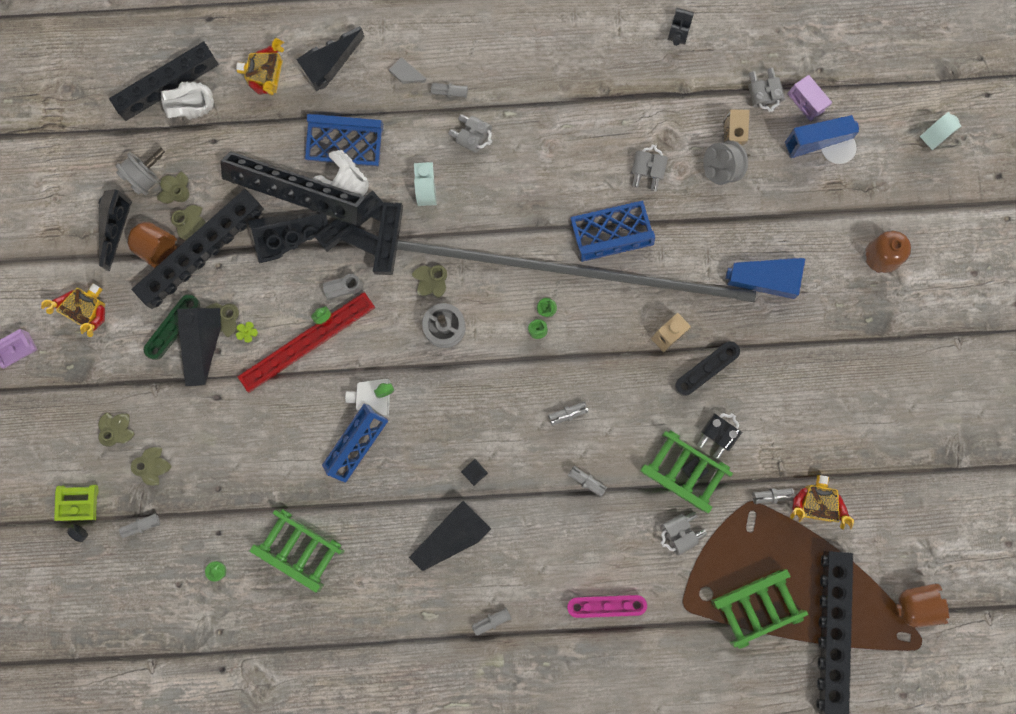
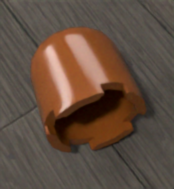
M142 222L131 229L127 243L129 249L154 268L178 248L175 246L176 237L151 222Z
M892 230L882 233L866 247V263L877 273H892L905 263L910 256L912 248L910 240L899 231Z
M935 583L904 590L899 596V604H896L897 615L899 617L902 616L907 625L916 628L948 624L946 619L949 618V609L946 599H941L939 591H943L941 586Z

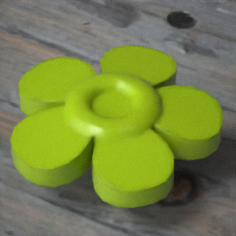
M247 322L245 326L239 324L237 326L239 332L236 334V338L238 340L244 339L246 343L252 342V337L258 335V330L253 329L254 325L252 322Z

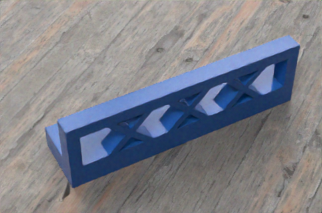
M364 403L323 462L322 466L326 474L346 483L387 424L388 419L375 413L370 405ZM373 419L380 421L377 427L370 429L369 425ZM362 436H369L367 442L359 444V439ZM358 450V455L355 458L348 459L350 452ZM347 466L348 469L344 475L337 473L339 468Z

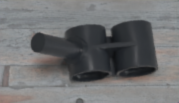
M676 8L668 40L673 41L675 46L679 44L685 45L694 12Z

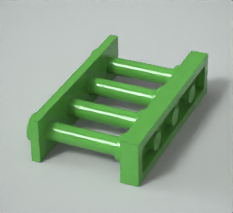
M671 430L669 433L667 431L663 432L662 436L667 438L652 464L649 463L648 466L644 464L640 472L704 513L709 514L712 506L709 505V498L724 475L727 477L733 475L729 471L730 467L722 462L716 463L684 443L675 432ZM673 443H675L684 450L669 474L663 476L658 473L660 470L658 467ZM692 454L698 457L700 461L686 484H683L681 487L675 483V478L689 455ZM708 464L716 469L717 472L702 496L696 497L692 494V488Z
M284 509L281 511L274 510L273 514L279 517L264 543L253 545L249 552L312 591L320 592L324 586L320 583L321 575L335 552L343 554L345 550L341 549L342 545L333 539L328 541L292 519V514ZM285 522L294 526L295 530L280 554L277 553L275 555L270 552V547ZM304 532L312 537L298 562L292 566L286 562L288 560L287 556L301 533ZM320 542L327 546L328 550L314 573L309 576L303 572V567Z
M787 569L776 571L711 600L715 609L724 611L736 637L735 640L730 641L731 646L738 647V649L744 648L749 645V641L791 622L793 624L802 622L804 620L803 617L808 615L805 610H797L787 589L786 579L791 577ZM774 584L775 587L778 586L790 612V615L782 619L779 618L767 592V587ZM753 593L760 594L773 623L761 627L749 601V595ZM735 601L742 603L754 629L753 632L743 635L731 609V603Z

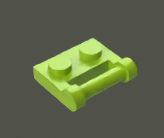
M90 485L89 487L57 486L55 490L54 521L96 520L98 485ZM65 495H88V500L64 501Z

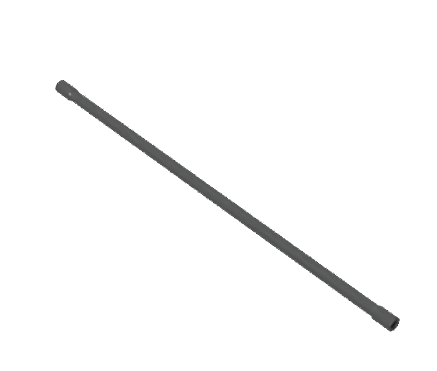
M399 239L397 250L720 296L747 302H755L756 291L682 282L407 242Z

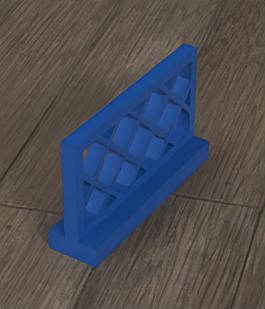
M307 114L308 131L305 160L335 163L327 152L334 146L341 150L336 144L346 138L351 145L343 152L346 154L352 148L357 151L359 155L352 160L355 165L379 167L382 131L384 128L382 120ZM313 128H320L324 132L317 140L312 136ZM333 130H339L342 136L334 142L328 134ZM352 131H357L361 137L352 143L347 135ZM369 133H377V140L370 145L365 137ZM327 136L332 144L324 150L319 142ZM364 139L369 147L360 153L355 145ZM316 144L323 151L317 157L310 156L311 149ZM371 149L376 154L375 162L367 161L363 157Z
M643 201L570 217L581 262L653 246L655 242V234L651 229ZM640 207L642 213L639 218L630 213L632 209ZM620 212L624 217L621 221L612 218L613 214ZM601 216L606 219L602 226L593 222L596 217ZM627 217L636 221L632 228L623 224ZM583 220L588 224L586 228L582 230L579 227H577V221ZM609 221L618 225L614 232L605 228ZM640 223L646 226L647 231L640 233L635 228ZM591 225L600 229L596 236L587 232ZM620 227L629 231L628 235L624 237L616 233ZM602 231L611 235L609 240L606 241L598 237ZM584 235L592 239L591 244L582 246L581 239Z

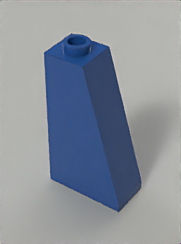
M853 115L797 127L792 130L785 144L792 159L853 139L859 133V125L854 120Z
M805 258L736 262L731 268L727 269L725 279H728V286L795 299L799 296Z

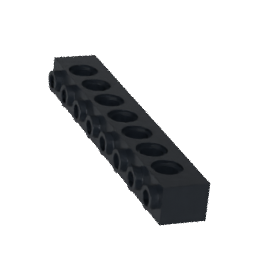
M231 151L220 161L222 179L354 225H357L365 215V196Z
M243 189L131 290L150 309L160 306L164 298L173 294L182 282L188 281L192 273L201 269L210 257H214L219 253L220 248L232 242L238 232L244 231L248 226V221L260 217L264 208L246 189ZM241 210H246L242 216H238ZM227 222H232L229 228H224ZM217 234V238L214 241H210L211 237ZM203 247V251L197 254V249ZM189 259V263L186 266H182L183 261ZM175 272L174 277L168 279L169 274ZM160 284V289L154 292L155 286Z
M824 551V555L821 556L823 575L820 577L823 595L820 596L819 600L820 607L822 608V616L819 617V627L822 629L821 636L818 639V646L821 649V657L818 658L820 678L817 679L820 698L817 699L816 707L819 714H849L853 553ZM834 567H838L840 571L836 578L832 574ZM834 587H837L839 590V595L836 598L832 596V589ZM836 607L839 613L836 618H833L831 611ZM833 628H836L838 635L833 639L830 633ZM832 649L837 650V657L834 659L830 657ZM835 669L837 676L831 680L829 674ZM835 690L836 698L830 701L829 693Z

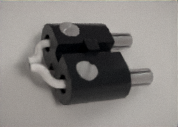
M714 413L702 429L701 433L704 435L697 443V446L703 448L709 438L715 441L720 446L713 457L719 460L725 450H731L743 433L738 429L739 423L735 419L736 416L732 413L731 415L721 414L720 416ZM722 417H733V422L736 424V427L728 423Z

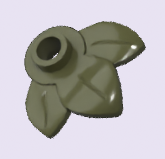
M180 172L176 177L170 175L162 177L160 186L163 190L157 195V199L165 204L173 201L185 202L190 195L187 187L189 181L187 175Z
M190 205L185 210H177L172 214L171 222L177 227V234L186 241L206 223L205 220L199 217L203 210L202 207ZM181 217H184V220L182 222H179V219Z
M421 266L412 273V276L420 281L417 289L419 296H427L433 293L437 298H440L445 293L447 271L443 266ZM440 272L442 275L436 278L435 273Z
M218 303L206 307L221 308V332L223 331L226 337H230L237 328L238 308L233 304L222 306ZM232 310V316L228 317L227 312Z
M107 412L100 418L98 427L101 432L98 439L103 446L110 447L116 443H127L133 438L135 433L127 429L130 422L129 415L119 414L112 417ZM112 434L109 439H105L106 435Z
M152 447L146 449L141 457L132 461L131 471L134 475L141 477L145 484L156 486L159 485L158 476L168 472L171 469V465L166 460L160 458L162 448ZM139 463L145 465L143 470L137 469Z

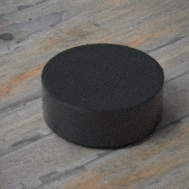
M72 524L67 530L68 535L77 542H83L88 537L86 530L77 524Z

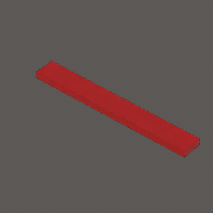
M364 291L331 313L330 318L326 322L315 324L237 376L246 391L250 393L376 307Z

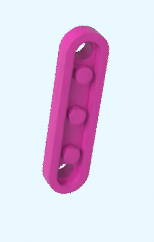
M640 595L574 597L568 602L567 610L575 618L640 616L646 612L647 602ZM635 601H638L640 603V607L638 609H635L633 607V603ZM577 603L581 606L579 611L573 609V606Z

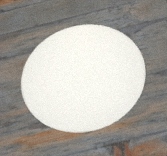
M853 138L821 150L825 158L830 162L844 164L855 156L857 148Z

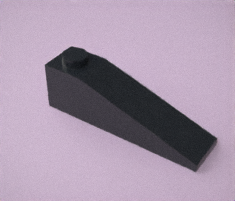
M360 26L342 34L339 40H329L326 42L325 47L320 49L314 47L296 59L303 75L315 91L324 89L332 81L365 36Z
M116 189L104 191L103 196L99 199V266L106 271L111 269L132 204L130 199Z
M319 212L271 216L248 221L258 262L264 263L277 260L284 253L291 249L295 250L298 248V245L305 241L314 239L315 235L328 226L327 216Z
M221 308L177 309L185 386L206 385L217 340L222 328Z
M462 501L409 558L421 571H424L477 544L492 528L465 501Z

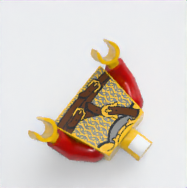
M275 38L269 47L249 54L247 63H237V73L245 74L244 77L249 87L258 95L270 94L272 96L277 92L283 63L278 52H284V48L281 47L284 41Z
M95 284L91 285L87 293L76 288L52 301L44 300L41 303V309L48 307L46 309L47 314H52L54 308H57V312L81 325V334L87 331L88 337H92L94 330L105 322V303L97 299L103 289Z
M817 475L816 486L808 485L802 488L793 499L791 519L795 515L799 517V522L804 517L828 522H839L840 519V529H844L845 524H848L850 529L854 525V520L849 517L846 505L841 495L838 494V490L828 488V476Z

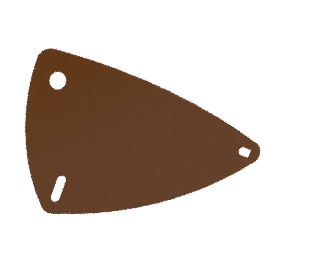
M749 501L731 514L717 528L702 549L690 573L683 597V605L692 614L730 625L724 611L715 609L711 600L776 571L787 569L791 576L786 579L787 589L797 610H805L808 615L803 617L804 620L797 624L791 622L766 634L818 644L822 629L819 627V617L822 616L819 600L820 596L823 595V587L820 586V577L823 575L821 556L824 555V551H841L795 520L763 504H754L753 501ZM750 511H755L754 530L748 532L746 530L748 515ZM853 562L851 648L895 651L918 650L922 645V637L915 627L907 625L902 616L899 617L897 615L896 603L866 572ZM834 567L832 570V574L836 578L840 573L838 567ZM774 584L767 587L768 595L779 618L782 619L790 615L778 586L775 587ZM703 587H709L713 591L711 600L704 601L700 598L699 592ZM834 587L832 589V596L836 598L839 595V590L837 587ZM753 593L749 595V601L761 627L773 623L760 594ZM739 601L731 603V609L739 627L754 631L742 603H739ZM835 607L832 609L831 615L833 618H836L839 612ZM833 628L830 633L833 639L838 635L836 628ZM899 632L911 634L910 642L899 640L897 634Z

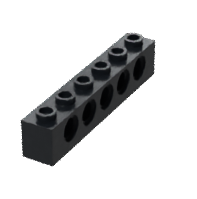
M203 41L113 95L109 100L117 113L127 121L161 101V91L176 89L181 82H192L217 67L219 63Z

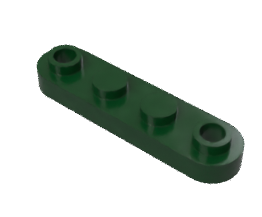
M188 294L179 300L145 344L144 354L146 357L152 360H158L163 357L179 336L177 309H187L191 302H193L192 308H200V302L195 296ZM158 348V352L154 354L153 350Z

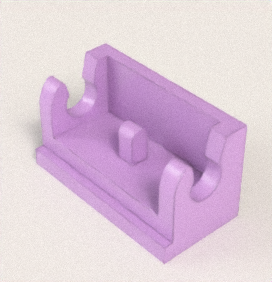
M810 75L794 84L787 93L810 122L832 104L831 100Z
M19 329L0 340L1 368L4 369L37 351L29 332Z

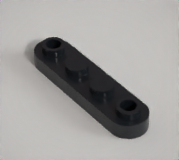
M731 341L724 343L681 376L675 383L676 392L681 396L690 395L736 360L740 355L738 344ZM730 349L732 351V355H728L726 353V350ZM681 384H687V390H683Z

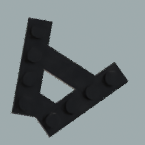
M372 190L365 196V215L357 225L336 219L314 236L326 252L340 241H344L375 256L373 273L375 275H393L403 205L402 203H385ZM370 218L380 221L378 236L358 227Z

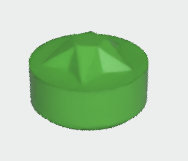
M543 298L537 304V311L543 317H552L557 311V304L550 298Z
M324 306L316 309L311 318L315 324H322L330 318L331 312Z
M540 319L533 320L528 326L530 336L535 339L545 337L548 333L546 322Z
M386 383L379 384L377 389L374 390L376 398H383L394 392L393 385Z
M219 561L211 562L205 569V575L210 581H220L226 575V566Z

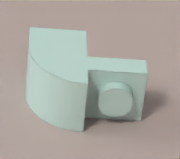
M947 112L920 137L933 150L957 131L961 124L955 115Z
M433 162L414 163L415 194L418 206L437 205Z

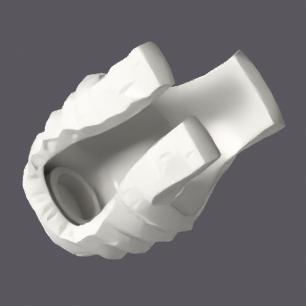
M188 81L185 83L181 82L176 89L161 91V102L167 118L185 116L189 120L192 118L196 119L204 114H208L214 105L210 88L201 82L198 84Z
M343 150L330 152L329 157L340 168L333 181L326 179L322 175L315 176L312 179L364 196L369 187L367 178L364 177L363 173L359 171V168L356 167L352 159Z

